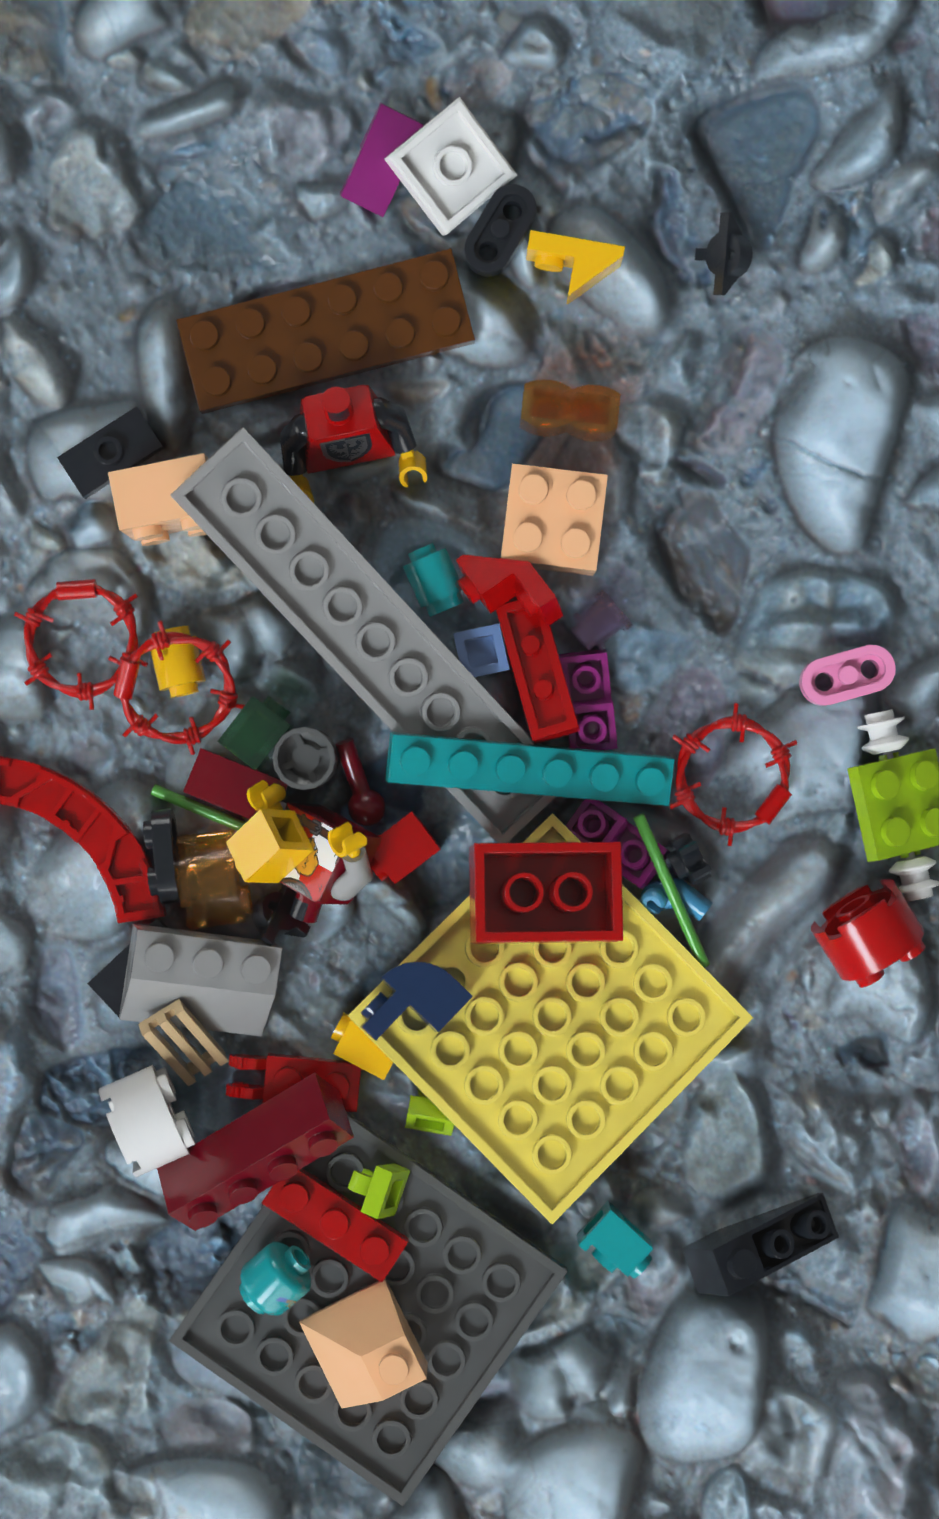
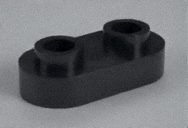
M509 184L499 188L492 195L465 242L466 263L476 274L492 277L502 273L508 267L535 221L536 201L528 189L517 184ZM509 206H516L520 209L521 216L515 220H510L505 217L503 212ZM485 246H491L497 251V255L492 260H484L479 255L480 250Z
M172 808L152 810L151 820L143 822L145 845L147 849H153L155 867H149L147 872L149 891L151 896L159 895L161 904L182 902L183 882L175 814Z

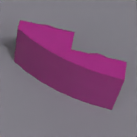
M380 102L360 144V151L340 191V196L384 217L400 182V179L384 158L422 128L423 123Z
M606 649L559 654L580 727L579 732L568 735L569 748L590 750L618 749Z
M584 799L565 826L581 842H621L622 876L643 890L657 871L638 828L600 800ZM657 842L663 858L666 860V855L670 851Z

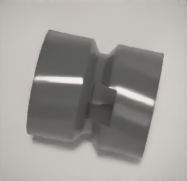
M307 727L292 729L282 735L275 745L272 757L274 770L281 781L292 788L301 790L320 788L330 782L337 772L340 760L332 738L322 731Z

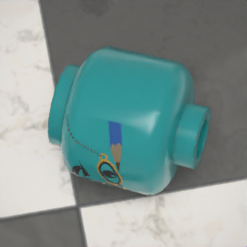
M272 1242L265 1246L244 1264L241 1269L239 1290L243 1300L258 1314L267 1313L268 1315L279 1316L286 1312L310 1291L312 1279L309 1272L311 1262L302 1249L294 1245L289 1247L284 1243Z

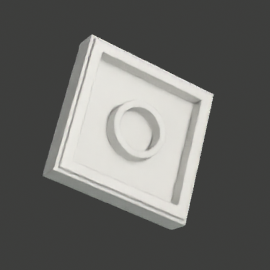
M460 97L455 99L384 158L442 236L447 235L490 199L499 188L505 186L517 176V173Z

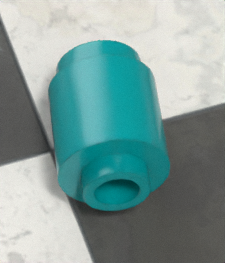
M431 543L407 554L411 563L403 566V569L420 608L425 607L429 617L464 603L460 593L462 588L457 582L459 577L446 548L437 551L434 543Z

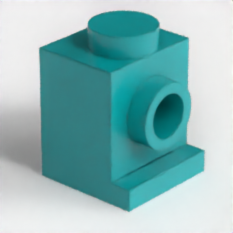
M609 1201L600 1208L576 1235L578 1245L585 1252L591 1245L595 1247L592 1255L611 1273L618 1268L627 1277L630 1275L635 1279L647 1268L652 1260V1256L649 1253L654 1248L650 1238Z

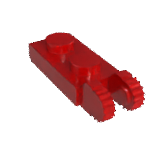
M268 1053L267 1056L229 1054L228 1065L235 1069L266 1071L264 1086L245 1082L226 1084L225 1095L228 1097L252 1100L263 1099L262 1103L315 1072L339 1090L346 1111L357 1112L362 1069L348 1061Z

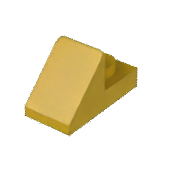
M530 230L526 260L535 262L534 266L536 268L549 272H561L563 267L572 268L566 304H569L620 268L625 246Z

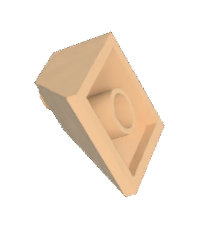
M386 1278L383 1282L377 1281L299 1321L341 1408L383 1401L427 1379L428 1362Z

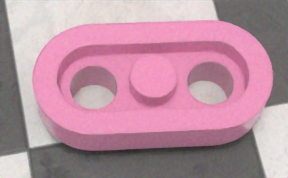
M866 645L819 658L808 663L802 670L799 679L800 690L809 702L819 706L832 705L885 689L892 682L896 671L895 661L885 648L878 645ZM864 661H871L876 667V673L872 678H866L861 673V665ZM820 673H824L830 678L831 685L826 691L819 690L815 685V678Z

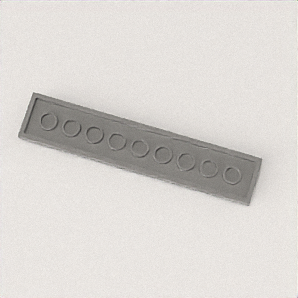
M244 427L236 432L170 494L179 506L392 732L536 745ZM445 787L497 843H508L556 797Z

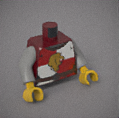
M261 780L247 790V799L250 805L256 811L260 809L295 811L314 850L284 877L280 883L296 891L289 913L290 916L302 922L316 923L322 904L347 905L353 901L354 896L371 882L373 875L370 863L382 838L322 805L288 802L286 804L281 802L286 796L285 789L279 784L268 786L266 781Z

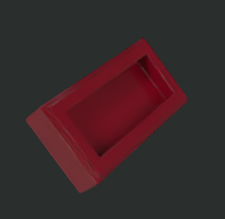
M200 748L183 792L250 819L258 811L250 805L247 799V790L261 780L266 781L268 786L279 784L286 792L289 786L280 779Z

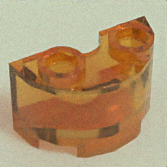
M233 829L178 836L176 840L180 861L176 862L178 890L181 907H186V925L189 929L245 923V914L252 913L249 885L240 886L238 870L226 844V841L235 834Z

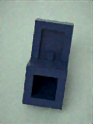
M425 962L405 963L390 969L380 977L393 992L388 998L380 992L361 1011V1014L367 1020L360 1028L376 1041L410 1007L435 1032H440L473 996L447 971L436 965Z

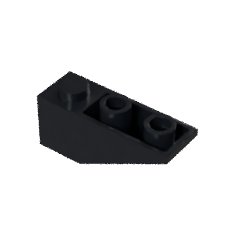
M817 1193L721 1228L687 1245L682 1250L698 1293L731 1296L839 1238L824 1194Z

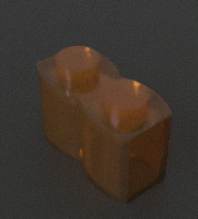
M554 380L530 381L524 384L520 428L530 434L544 437L557 436L567 432L577 439L589 442L611 439L617 430L621 394L601 385H583L572 389Z

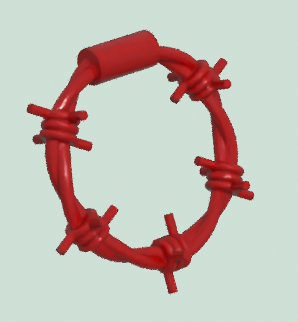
M96 579L57 582L56 588L39 600L32 608H28V612L25 615L15 612L14 616L25 621L24 641L29 665L27 670L32 675L31 678L24 682L25 685L28 686L38 679L46 686L59 690L68 696L78 698L80 701L89 700V710H94V697L106 692L116 683L121 661L112 656L108 658L109 661L118 664L119 667L110 679L95 684H92V682L82 683V673H77V685L61 684L49 673V667L44 663L53 657L52 654L49 653L39 659L35 652L33 643L36 629L41 626L43 619L51 623L54 622L53 618L43 614L51 601L55 599L64 601L97 598L98 595H102L114 606L113 611L118 616L110 624L114 626L123 620L129 631L126 652H122L121 660L122 657H129L139 648L136 619L134 616L135 608L130 603L138 595L135 593L124 600L118 594L97 585ZM139 659L140 665L148 666L149 663Z
M161 620L157 622L160 631L152 633V637L146 640L129 657H122L113 695L120 698L125 717L130 723V727L122 735L126 738L134 731L138 736L144 735L171 744H186L190 754L194 755L193 745L201 743V739L228 716L232 708H246V705L237 703L238 694L236 693L235 682L230 673L228 660L223 653L231 641L227 640L220 647L214 640L210 642L206 639L192 637L179 632L166 633ZM172 644H193L202 650V653L194 660L196 663H199L206 657L210 662H215L224 674L223 690L210 689V693L219 695V707L212 720L203 726L197 727L194 717L191 716L189 720L192 727L184 728L183 732L162 733L151 726L159 717L156 713L148 721L143 715H138L129 703V700L133 697L141 663L139 659L143 654L156 649L159 660H164L162 650L165 647L169 648Z
M734 703L732 716L724 717L711 724L702 726L691 734L687 733L683 740L675 734L672 737L682 747L679 751L677 762V791L674 793L678 801L669 805L670 810L683 805L690 814L700 819L705 825L718 831L721 836L723 834L728 836L727 846H732L734 833L749 830L763 823L770 825L792 796L788 791L790 775L789 758L792 757L788 748L797 745L796 740L783 745L779 738L754 720L747 718L746 714H738V703ZM731 728L732 732H740L739 742L743 743L746 730L760 734L772 749L770 754L773 755L772 758L774 759L765 763V767L768 768L777 763L779 765L781 782L775 785L754 815L756 817L752 820L735 821L734 818H726L727 807H722L721 819L704 814L694 800L696 796L693 795V789L702 786L700 781L690 786L687 784L685 768L691 754L696 753L699 747L707 753L711 750L701 741L713 730Z

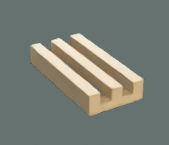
M180 999L138 1024L142 1036L187 1086L196 1082L194 1075L198 1072H201L204 1077L213 1072L210 1065L214 1062H217L220 1066L229 1062L222 1047ZM176 1015L207 1052L201 1055L173 1024L170 1018ZM159 1025L189 1058V1063L182 1059L155 1027Z

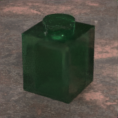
M269 695L263 702L259 698L252 696L217 742L253 770L260 771L273 755L275 745L282 735L293 729L294 725L286 720L291 712Z

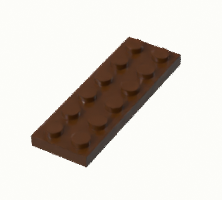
M451 248L176 319L201 414L475 344Z

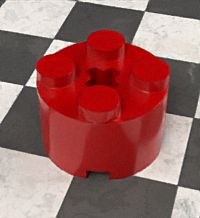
M892 879L879 880L884 888L873 892L868 885H864L848 893L822 912L826 922L821 927L815 921L811 925L813 935L840 978L844 981L855 980L861 988L870 986L880 980L885 974L883 969L899 959L901 962L909 961L921 954L926 948L922 941L924 928Z

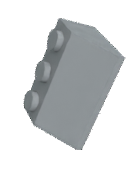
M133 924L119 1020L142 1022L180 999L206 1030L262 1036L276 995L282 947L275 942L270 946L263 940ZM176 1015L170 1018L175 1026L186 1027Z

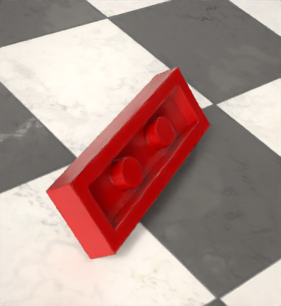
M518 600L502 605L496 612L532 741L534 744L579 732L580 727L551 625L547 626L538 613L530 617Z
M303 1168L298 1170L293 1177L274 1184L262 1201L263 1205L380 1282L384 1281L409 1242L408 1237L382 1220L362 1213L361 1206Z

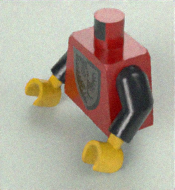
M363 384L348 388L331 387L324 393L304 397L301 399L300 414L295 415L282 429L280 434L283 471L313 503L312 490L308 479L303 476L304 473H316L396 456V454L401 455L398 460L399 480L402 486L409 487L407 472L411 470L419 471L422 474L424 483L427 481L426 458L422 453L413 450L417 444L405 410L397 403L382 397L378 398L369 385Z

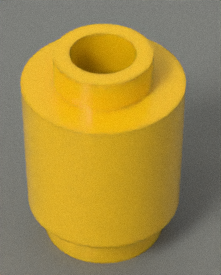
M189 626L165 629L166 633L179 632L191 636ZM172 644L169 648L165 647L162 650L164 660H159L156 649L150 651L159 691L169 690L171 698L199 692L197 684L206 681L202 660L199 663L194 661L200 655L199 648L193 644Z

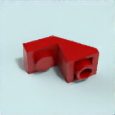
M464 554L456 559L463 577L457 580L458 584L472 604L481 600L490 614L516 596L530 617L538 613L547 626H550L564 616L555 594L529 561Z

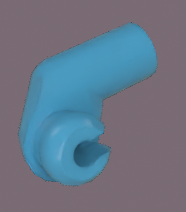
M674 877V883L688 914L700 921L713 902L683 879L679 880L678 877ZM660 880L651 882L643 889L640 903L651 914L656 915L660 914L661 911L672 909Z

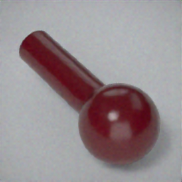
M354 739L342 740L335 745L352 792L348 802V813L351 819L359 825H374L384 816L385 801L377 791L370 789Z

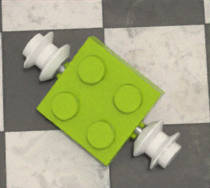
M893 709L864 715L866 724L857 726V729L868 731L870 741L862 747V750L873 755L883 753V755L878 756L879 761L847 768L867 862L880 861L896 856L906 858L896 861L889 869V873L900 876L902 885L898 888L902 894L904 893V898L906 901H914L934 896L932 888L939 886V881L930 879L928 869L936 864V860L927 856L915 857V855H920V850L939 845V762L936 748L899 756V752L892 753L894 750L902 749L909 741V737L898 735L896 725L905 719L904 716L895 718Z

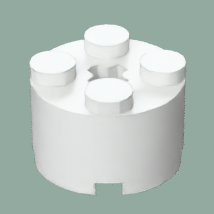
M151 1065L99 1088L101 1101L109 1098L112 1100L108 1102L111 1112L106 1113V1116L127 1164L135 1162L133 1163L132 1170L135 1177H139L190 1154L188 1148L195 1145L193 1138L195 1135L185 1111L183 1110L175 1114L171 1102L177 1100L175 1096L176 1090L166 1067L156 1071L155 1067Z

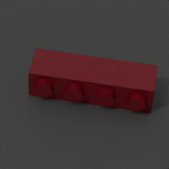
M314 1072L189 1147L190 1154L157 1168L168 1215L197 1231L200 1228L212 1225L220 1216L235 1207L254 1200L259 1193L279 1181L293 1177L298 1170L318 1158L335 1152L340 1145L354 1138L339 1090Z

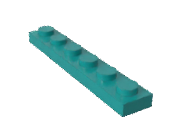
M390 732L385 780L388 783L669 806L675 759L670 756Z

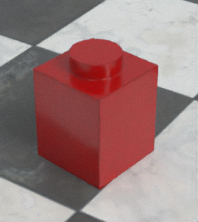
M411 811L379 836L382 839L370 863V867L381 881L389 877L396 884L440 851L441 847L415 812Z

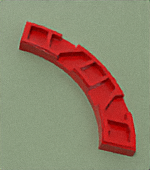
M0 756V804L20 808L45 818V820L64 831L76 843L82 846L97 865L96 867L108 887L118 923L167 916L165 904H161L159 895L151 896L147 872L148 868L153 866L143 846L129 826L106 802L79 782L51 768L27 760Z

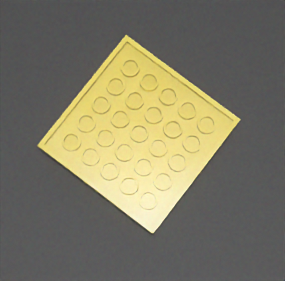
M552 813L522 843L581 841ZM623 884V941L470 944L469 895L399 965L410 962H425L436 965L447 971L473 997L440 1032H435L410 1007L376 1041L363 1031L552 1225L753 1019L745 1008ZM383 981L347 1015L359 1028L367 1020L361 1014V1011L380 992L387 998L393 992Z

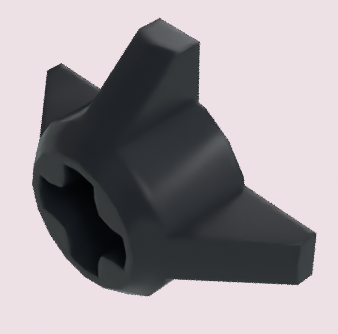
M732 212L720 213L719 233L711 238L707 248H696L695 260L705 261L708 269L715 274L713 295H726L736 280L747 272L753 258L751 243L743 236ZM731 252H735L734 259H730Z
M285 885L279 892H272L258 899L252 908V920L255 927L258 929L261 939L270 946L274 943L276 937L283 934L304 938L308 935L311 928L307 923L290 916L289 913L296 891Z

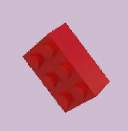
M621 842L474 843L469 847L470 944L623 941Z

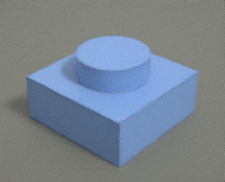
M500 623L453 633L458 659L475 678L510 670Z

